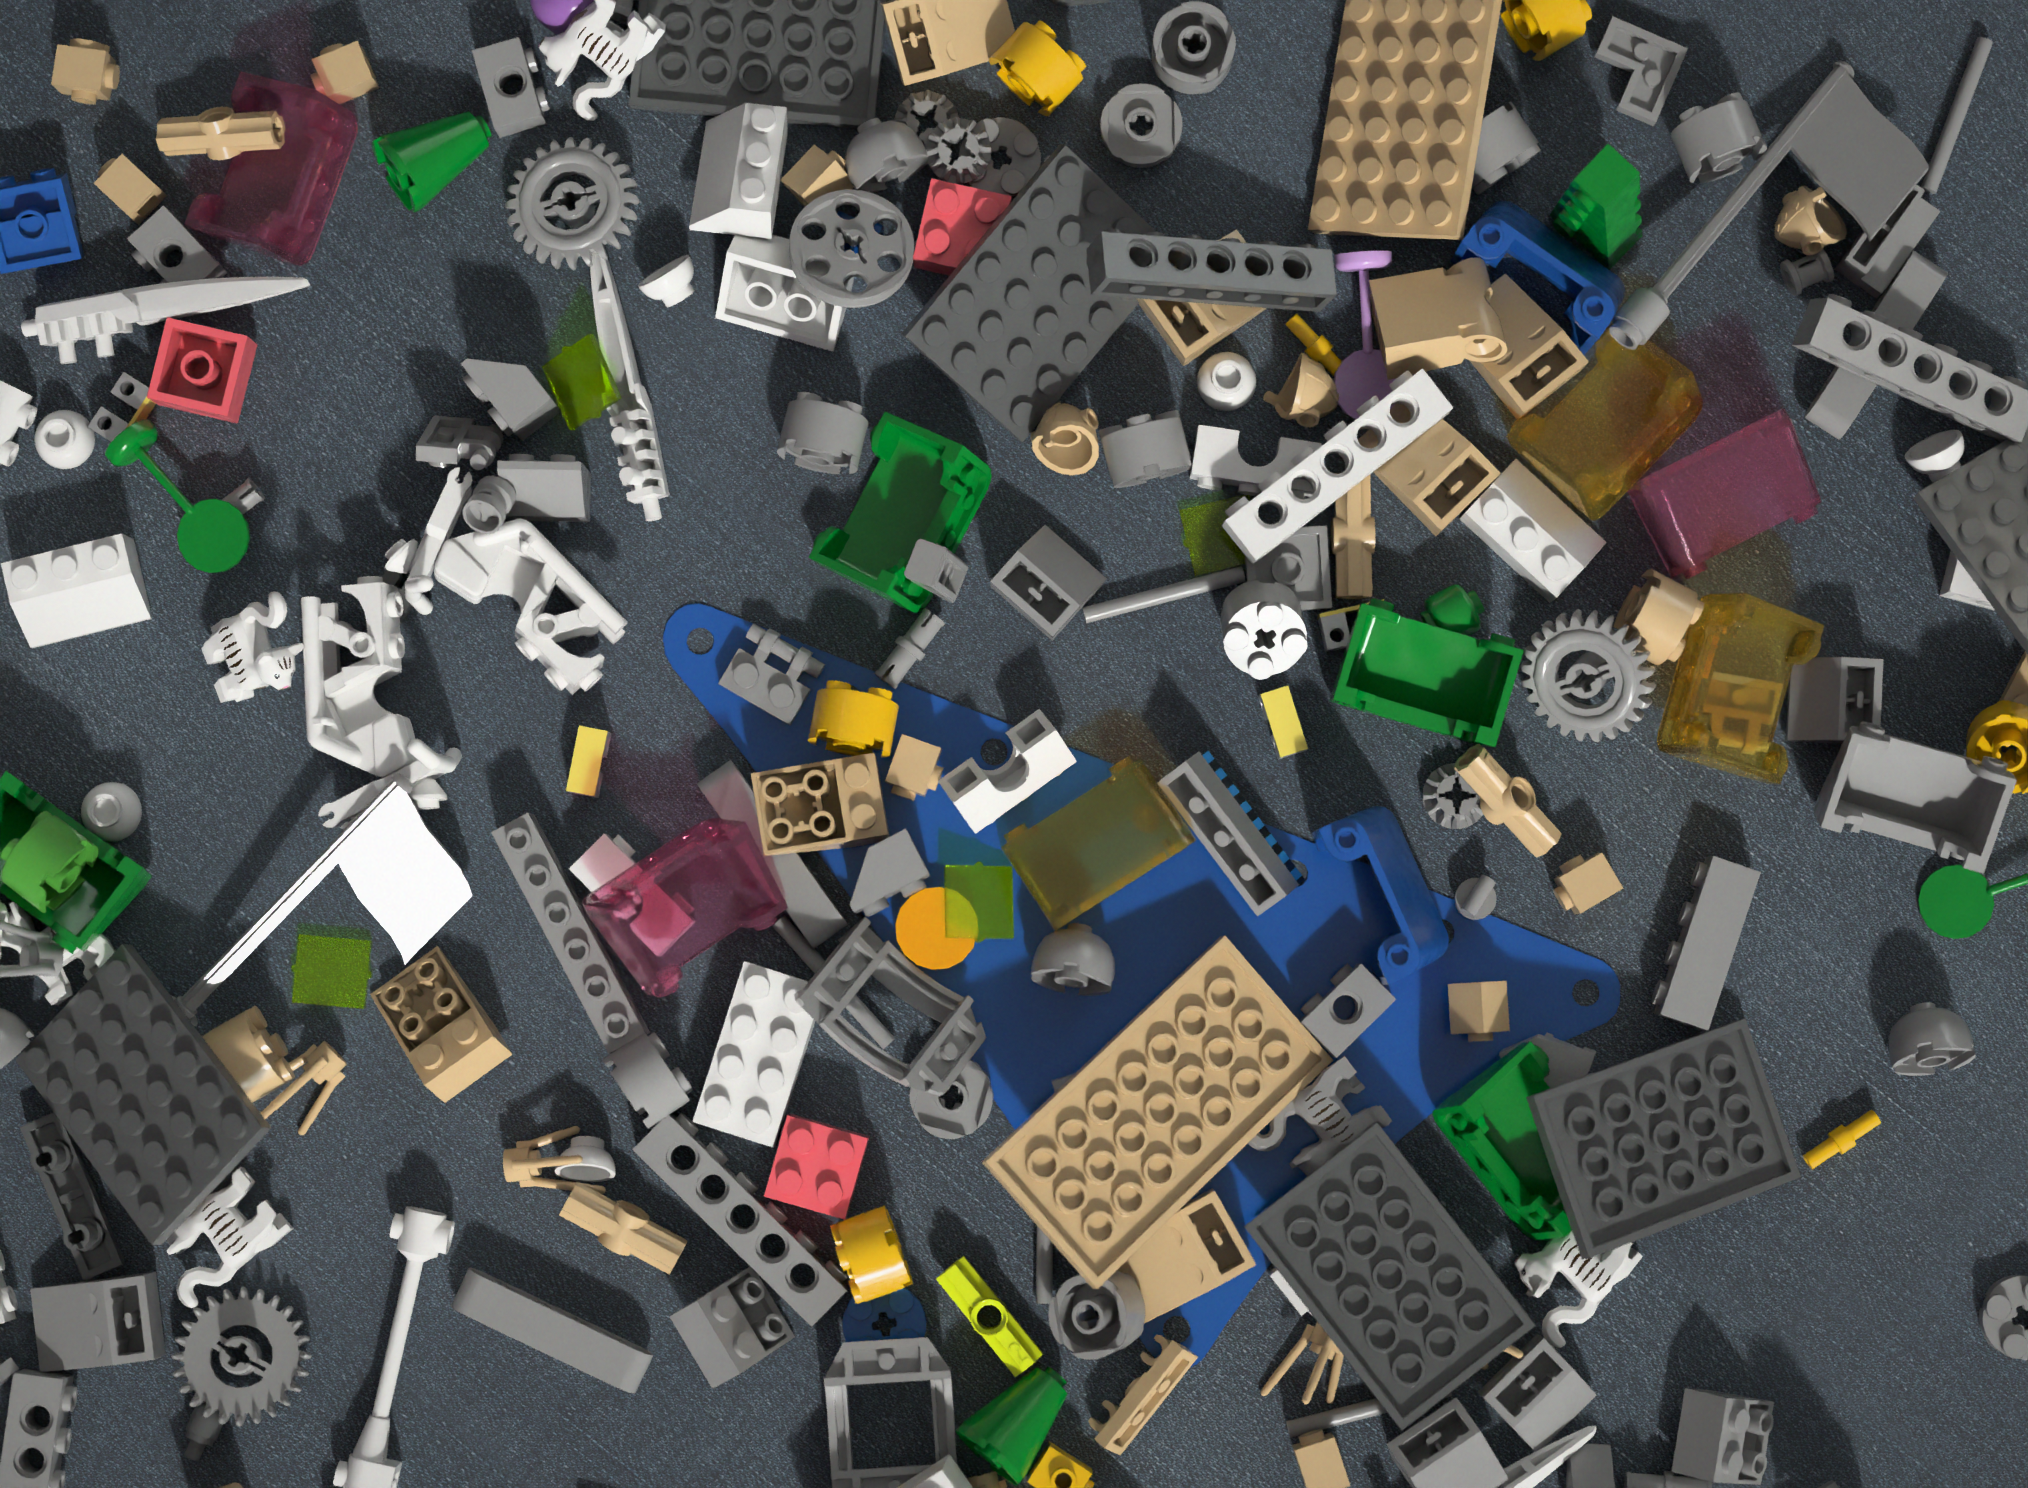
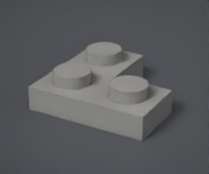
M1612 16L1594 57L1632 73L1616 111L1654 126L1688 48Z

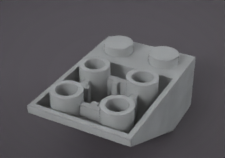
M156 1272L30 1289L40 1372L155 1360L166 1355Z

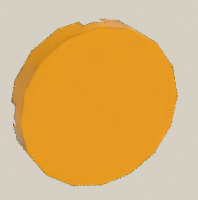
M943 887L925 888L911 895L900 908L895 923L897 942L904 955L916 965L932 970L950 968L963 961L973 949L978 934L977 917L970 903L956 891Z

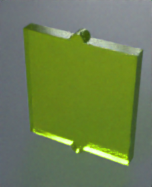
M594 334L586 335L572 346H563L562 353L541 366L569 430L577 429L592 418H600L602 411L622 398Z
M1244 494L1179 510L1186 538L1183 541V546L1188 548L1195 576L1245 565V555L1222 525L1229 518L1225 511L1244 496L1250 502V495Z
M977 862L974 865H945V938L975 939L977 943L984 941V939H1013L1012 866H983L982 862Z
M299 934L296 964L291 966V970L295 972L292 1003L365 1009L368 979L373 977V973L369 971L372 941Z

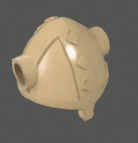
M1801 186L1798 188V191L1790 192L1784 196L1782 200L1784 207L1775 224V238L1789 247L1802 249L1805 255H1814L1825 246L1845 239L1847 230L1839 213L1824 199L1826 193L1822 187L1813 191L1806 186Z
M1301 352L1279 394L1276 395L1271 391H1267L1264 394L1263 400L1274 405L1277 413L1283 419H1293L1301 426L1314 427L1318 424L1319 419L1337 408L1339 393H1337L1334 381L1325 371V367Z
M1056 403L1046 410L1036 430L1031 433L1032 450L1036 457L1046 467L1060 474L1073 476L1086 473L1093 468L1099 457V445L1096 435L1099 423L1095 412L1090 408L1080 410L1066 403Z

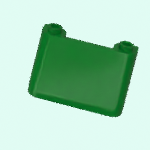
M884 412L881 420L874 426L870 435L872 451L880 458L844 529L841 530L832 526L819 533L814 540L813 550L808 558L911 612L918 613L928 605L933 593L910 581L904 575L917 540L923 539L946 547L955 554L989 488L992 477L991 469L965 446L888 412Z
M1370 598L1369 605L1360 603L1329 701L1469 743L1480 744L1484 747H1496L1524 651L1514 647L1516 640L1491 633L1490 640L1477 639L1408 619L1393 612L1394 604L1375 598Z
M6 771L0 778V892L54 930L56 934L52 940L68 952L73 954L77 948L85 952L139 894L152 875ZM43 811H48L50 814L61 818L95 844L99 851L94 867L91 868L86 864L80 875L86 880L78 891L66 903L54 911L46 906V913L41 912L3 883L1 878L5 861L1 859L3 849L14 838L21 840L30 830L34 819Z
M1529 1041L1518 1045L1444 1100L1433 1110L1432 1115L1444 1135L1523 1234L1534 1240L1564 1238L1572 1229L1526 1099L1530 1095L1550 1089L1543 1080L1550 1074L1549 1058L1539 1046Z

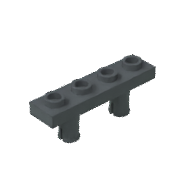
M53 1112L21 1126L20 1130L31 1154V1165L40 1175L62 1228L63 1242L71 1250L83 1281L126 1264L78 1146Z

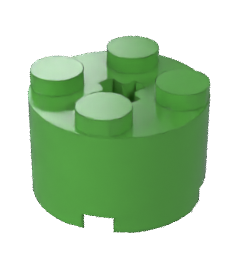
M43 811L34 819L30 830L21 840L14 838L3 849L1 859L5 861V865L1 874L2 881L41 912L46 913V906L54 911L66 903L82 886L86 879L80 874L86 864L91 868L94 867L98 858V847L58 816L52 815L48 811Z

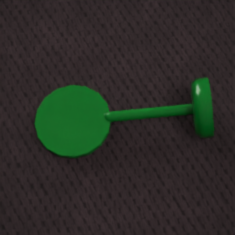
M142 419L123 430L109 444L105 451V457L117 467L127 466L139 459L185 511L177 532L179 550L185 560L197 570L208 573L224 572L237 565L247 552L250 540L248 522L242 512L230 502L218 499L203 500L192 505L147 453L158 437V429L149 419Z
M1962 865L1943 866L1932 872L1921 885L1918 896L1919 913L1926 925L1940 936L1952 939L1970 937L1981 931L1991 919L1994 908L1993 895L2028 884V873L1989 885L1986 878L1979 872L1965 869Z

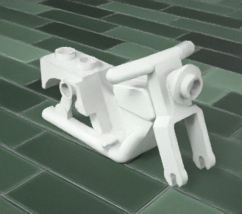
M460 467L454 468L448 474L447 483L428 521L419 547L415 539L409 542L400 539L386 552L385 557L388 559V562L385 564V568L391 572L410 573L405 582V598L422 615H428L433 610L432 602L422 593L431 590L433 587V580L431 578L433 571L438 582L473 604H478L482 601L483 597L493 594L511 596L517 601L521 610V615L515 629V637L518 639L515 642L517 648L530 661L537 658L547 668L544 674L558 690L562 691L566 688L573 695L581 687L586 692L603 676L600 669L603 667L604 657L601 654L592 658L577 657L566 652L556 643L580 636L592 637L600 631L612 644H615L625 634L622 628L628 622L533 524L525 519L505 522L499 531L493 534L475 531L449 539L472 493V475L470 472L465 475L464 481L459 483L457 478ZM555 585L578 608L577 610L554 616L549 613H543Z
M379 576L357 578V584L341 585L343 592L352 594L359 600L365 612L367 633L354 629L351 624L345 621H339L337 603L321 604L319 597L301 598L302 637L305 647L303 649L306 734L308 742L312 747L382 777V779L373 781L333 803L323 805L319 811V816L322 817L330 815L331 812L334 813V818L327 820L323 824V826L328 828L339 827L344 830L393 780V774H402L410 780L412 792L408 794L417 810L440 808L439 801L447 800L448 797L435 779L452 772L462 758L461 751L458 748H450L444 755L438 754L420 739H415L410 719L385 710L375 699L374 686L401 673V658L405 654V643L403 636L400 634V617L403 613L402 597L396 586L384 583L383 578ZM340 646L349 648L353 655L364 659L348 667H342L341 672Z

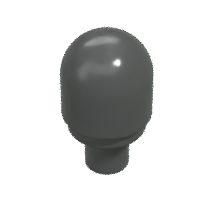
M206 1402L194 1408L185 1428L187 1430L185 1436L190 1441L183 1456L198 1462L205 1446H213L223 1427V1424L219 1423V1410H216L208 1418L203 1416Z

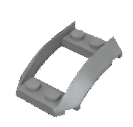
M864 917L838 939L839 945L805 987L794 994L795 1001L837 1043L871 1068L906 1087L941 1096L945 1094L986 1039L982 1023L980 1021L976 1024L971 1009V1004L974 1000L969 995L962 997L926 975L896 949L889 940L883 942L868 927L871 922ZM871 975L900 999L941 1023L910 1065L896 1059L876 1046L840 1015Z
M928 1337L843 1342L824 1378L832 1488H897L933 1465L853 1469L848 1385L930 1380L935 1459L938 1462L950 1454L957 1464L951 1370Z

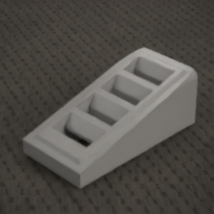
M919 539L914 546L904 575L915 584L953 603L956 601L969 567L946 547Z

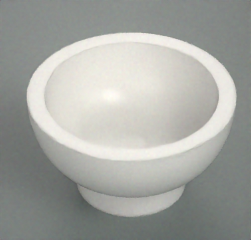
M684 255L659 268L639 283V289L651 299H662L667 308L681 302L695 291L690 283L694 274L690 256Z
M1220 352L1209 357L1202 364L1197 376V387L1200 396L1209 406L1220 411H1233L1243 407L1252 398L1256 388V375L1252 365L1243 356L1233 352Z
M58 410L48 414L40 421L35 432V446L38 454L47 464L55 468L71 469L81 465L90 457L95 445L94 431L88 427L90 422L83 415L71 410Z
M1948 430L1929 436L1912 446L1906 452L1905 459L1914 470L1922 474H1928L1930 480L1936 482L1961 467L1959 459L1964 452L1963 435L1959 430Z
M117 782L102 783L91 789L85 796L81 807V817L85 828L103 841L108 842L120 841L130 836L138 827L142 815L141 803L136 793L128 786Z
M592 1136L572 1138L570 1148L560 1155H580L583 1158L581 1163L555 1166V1173L558 1176L573 1181L601 1182L613 1179L616 1176L615 1163L611 1155L604 1150V1140Z

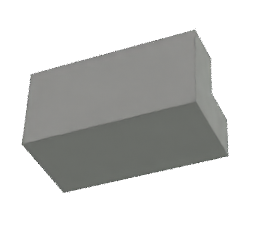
M1916 185L1871 241H1869L1864 230H1861L1834 270L1874 298L1879 297L1940 213V210L1921 198L1925 190Z

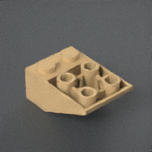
M890 0L880 3L901 82L904 86L988 62L989 58L1015 32L1007 0Z
M1237 229L1219 239L1236 238L1240 242L1246 243ZM1137 299L1138 304L1183 367L1267 309Z
M1505 273L1491 284L1493 292L1489 304L1501 321L1508 348L1507 352L1500 359L1491 362H1470L1514 417L1519 420L1579 373L1589 361L1565 331Z
M1395 404L1390 409V415L1396 422L1406 423L1410 421V411L1405 405ZM1443 419L1373 472L1435 536L1446 528L1501 474L1470 441ZM1369 429L1358 442L1365 448H1374L1378 444V438Z
M875 753L751 773L764 856L849 848L879 843L890 837Z
M438 946L370 994L424 1086L444 1103L512 1055L492 1020Z
M1211 1188L1188 1201L1118 1271L1128 1273L1136 1280L1137 1287L1144 1299V1323L1224 1284L1254 1267L1256 1263L1218 1195Z

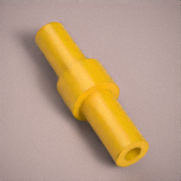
M1296 313L1285 325L1307 347L1305 350L1307 355L1316 362L1320 361L1334 376L1341 360L1331 350L1333 345L1323 334L1318 336Z
M1871 1109L1846 1127L1842 1124L1827 1134L1828 1139L1804 1154L1803 1159L1811 1169H1814L1837 1152L1844 1154L1856 1145L1855 1140L1881 1123L1879 1117Z

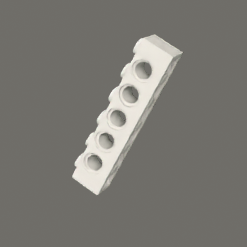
M1423 368L1414 375L1409 370L1404 372L1389 384V387L1392 389L1389 395L1381 401L1376 395L1370 398L1356 410L1360 415L1359 418L1348 426L1344 421L1339 422L1323 435L1327 440L1324 445L1316 451L1311 446H1308L1291 460L1295 467L1281 476L1276 471L1258 485L1262 491L1250 502L1244 496L1225 511L1229 518L1224 521L1222 527L1252 565L1449 414L1453 406ZM1393 404L1405 405L1410 411V421L1406 423L1396 422L1390 415V406ZM1361 429L1372 430L1378 438L1377 446L1374 448L1361 446L1357 440V432ZM1329 454L1341 456L1345 462V471L1339 474L1329 472L1324 465L1325 456ZM1296 479L1308 481L1313 489L1312 496L1307 499L1296 497L1291 490V483ZM1264 504L1275 506L1280 513L1279 522L1270 525L1261 521L1258 515L1259 507Z

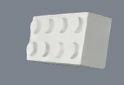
M744 961L692 1122L770 1147L776 1145L815 1024V1020L795 1001L794 994L802 990L809 981Z

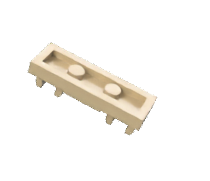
M1161 1335L1154 1337L1156 1342L1160 1343L1162 1347L1160 1356L1154 1358L1145 1352H1142L1140 1355L1143 1362L1151 1366L1148 1372H1144L1141 1377L1136 1378L1130 1383L1126 1389L1125 1398L1119 1404L1120 1407L1104 1400L1102 1405L1110 1413V1418L1105 1424L1092 1417L1088 1421L1089 1425L1099 1432L1095 1440L1103 1448L1118 1455L1124 1452L1198 1358L1189 1348L1174 1340L1170 1341Z

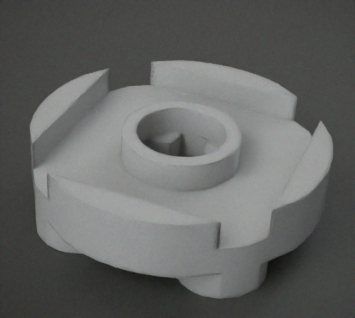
M1144 83L1128 85L1119 90L1118 94L1113 96L1103 108L1100 121L1101 138L1114 160L1135 168L1152 167L1162 161H1166L1173 154L1181 138L1182 115L1175 101L1173 102L1159 87ZM1137 116H1145L1146 123L1153 124V129L1147 130L1145 136H1138L1135 130L1130 129L1129 124L1136 123Z
M1010 118L982 119L977 124L987 132L991 144V153H997L999 149L1005 150L1006 156L1012 159L1010 165L1003 164L1001 169L998 170L993 168L994 161L990 159L986 170L975 180L967 182L968 186L1015 197L1041 166V153L1037 137L1025 125ZM965 136L960 147L959 157L962 155L975 158L965 149L967 137Z
M970 1059L951 1084L959 1087L958 1093L964 1096L963 1103H955L953 1109L945 1107L946 1100L944 1098L910 1088L909 1098L912 1111H914L915 1117L921 1126L934 1136L944 1139H957L971 1134L985 1123L991 1113L994 1092L990 1077L978 1063Z
M2011 1275L1996 1281L1985 1294L1987 1296L1983 1301L1982 1308L1979 1309V1326L1984 1338L1991 1347L2008 1357L2028 1360V1327L2024 1328L2021 1324L2014 1325L2012 1318L2017 1316V1307L2022 1306L2025 1311H2028V1276Z

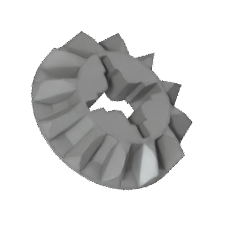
M927 89L924 92L911 93L907 99L899 104L894 121L905 123L918 135L920 122L913 113L917 116L926 117L929 112L932 113L936 109L934 123L936 125L942 121L953 119L956 116L959 117L956 106L944 94H938ZM927 128L919 136L925 148L928 136L933 131L932 128ZM943 141V143L946 144L948 148L953 144L951 142L948 144Z
M956 116L953 119L940 122L928 136L926 144L928 164L931 170L944 181L955 184L967 183L978 178L986 170L991 158V144L987 132L974 120ZM966 135L965 149L975 158L961 155L958 160L954 161L953 165H950L952 151L943 141L948 144L950 142L957 144Z
M1450 763L1437 768L1427 778L1423 787V804L1430 818L1437 824L1449 829H1462L1473 825L1483 816L1480 808V796L1453 768L1455 763ZM1455 778H1457V784L1460 785V791L1473 794V798H1467V800L1460 802L1458 814H1455L1452 800L1438 796L1452 790Z

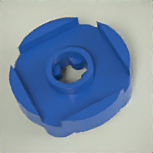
M907 1288L856 1304L853 1297L850 1299L843 1315V1333L846 1342L922 1338L926 1332L924 1307L921 1301ZM886 1312L890 1319H896L897 1326L890 1328V1335H882L881 1330H874L872 1322H876L879 1319V1313Z

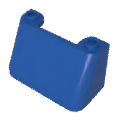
M1509 201L1493 203L1472 226L1450 262L1455 265L1468 258H1481L1485 264H1489L1495 269L1506 252L1573 299L1562 316L1569 320L1572 327L1570 339L1582 354L1585 355L1606 330L1625 297V287L1622 280L1516 204Z
M1381 806L1369 807L1311 833L1319 852L1328 850L1331 856L1338 860L1346 861V863L1364 855L1367 857L1399 929L1380 938L1382 944L1378 948V961L1370 966L1375 978L1382 985H1388L1400 980L1444 955L1449 944L1447 930L1399 823L1390 810Z

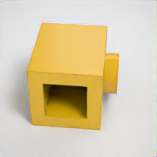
M1050 1441L1027 1476V1482L1035 1488H1093L1095 1482L1090 1480L1093 1474L1091 1467Z

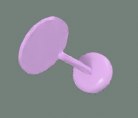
M1360 251L1334 255V263L1337 270L1359 272L1363 350L1353 352L1342 360L1334 375V383L1337 393H1339L1338 405L1345 414L1355 420L1360 417L1356 410L1375 395L1380 401L1392 392L1389 384L1395 380L1387 379L1381 350L1373 349L1369 271L1389 267L1392 263V251Z

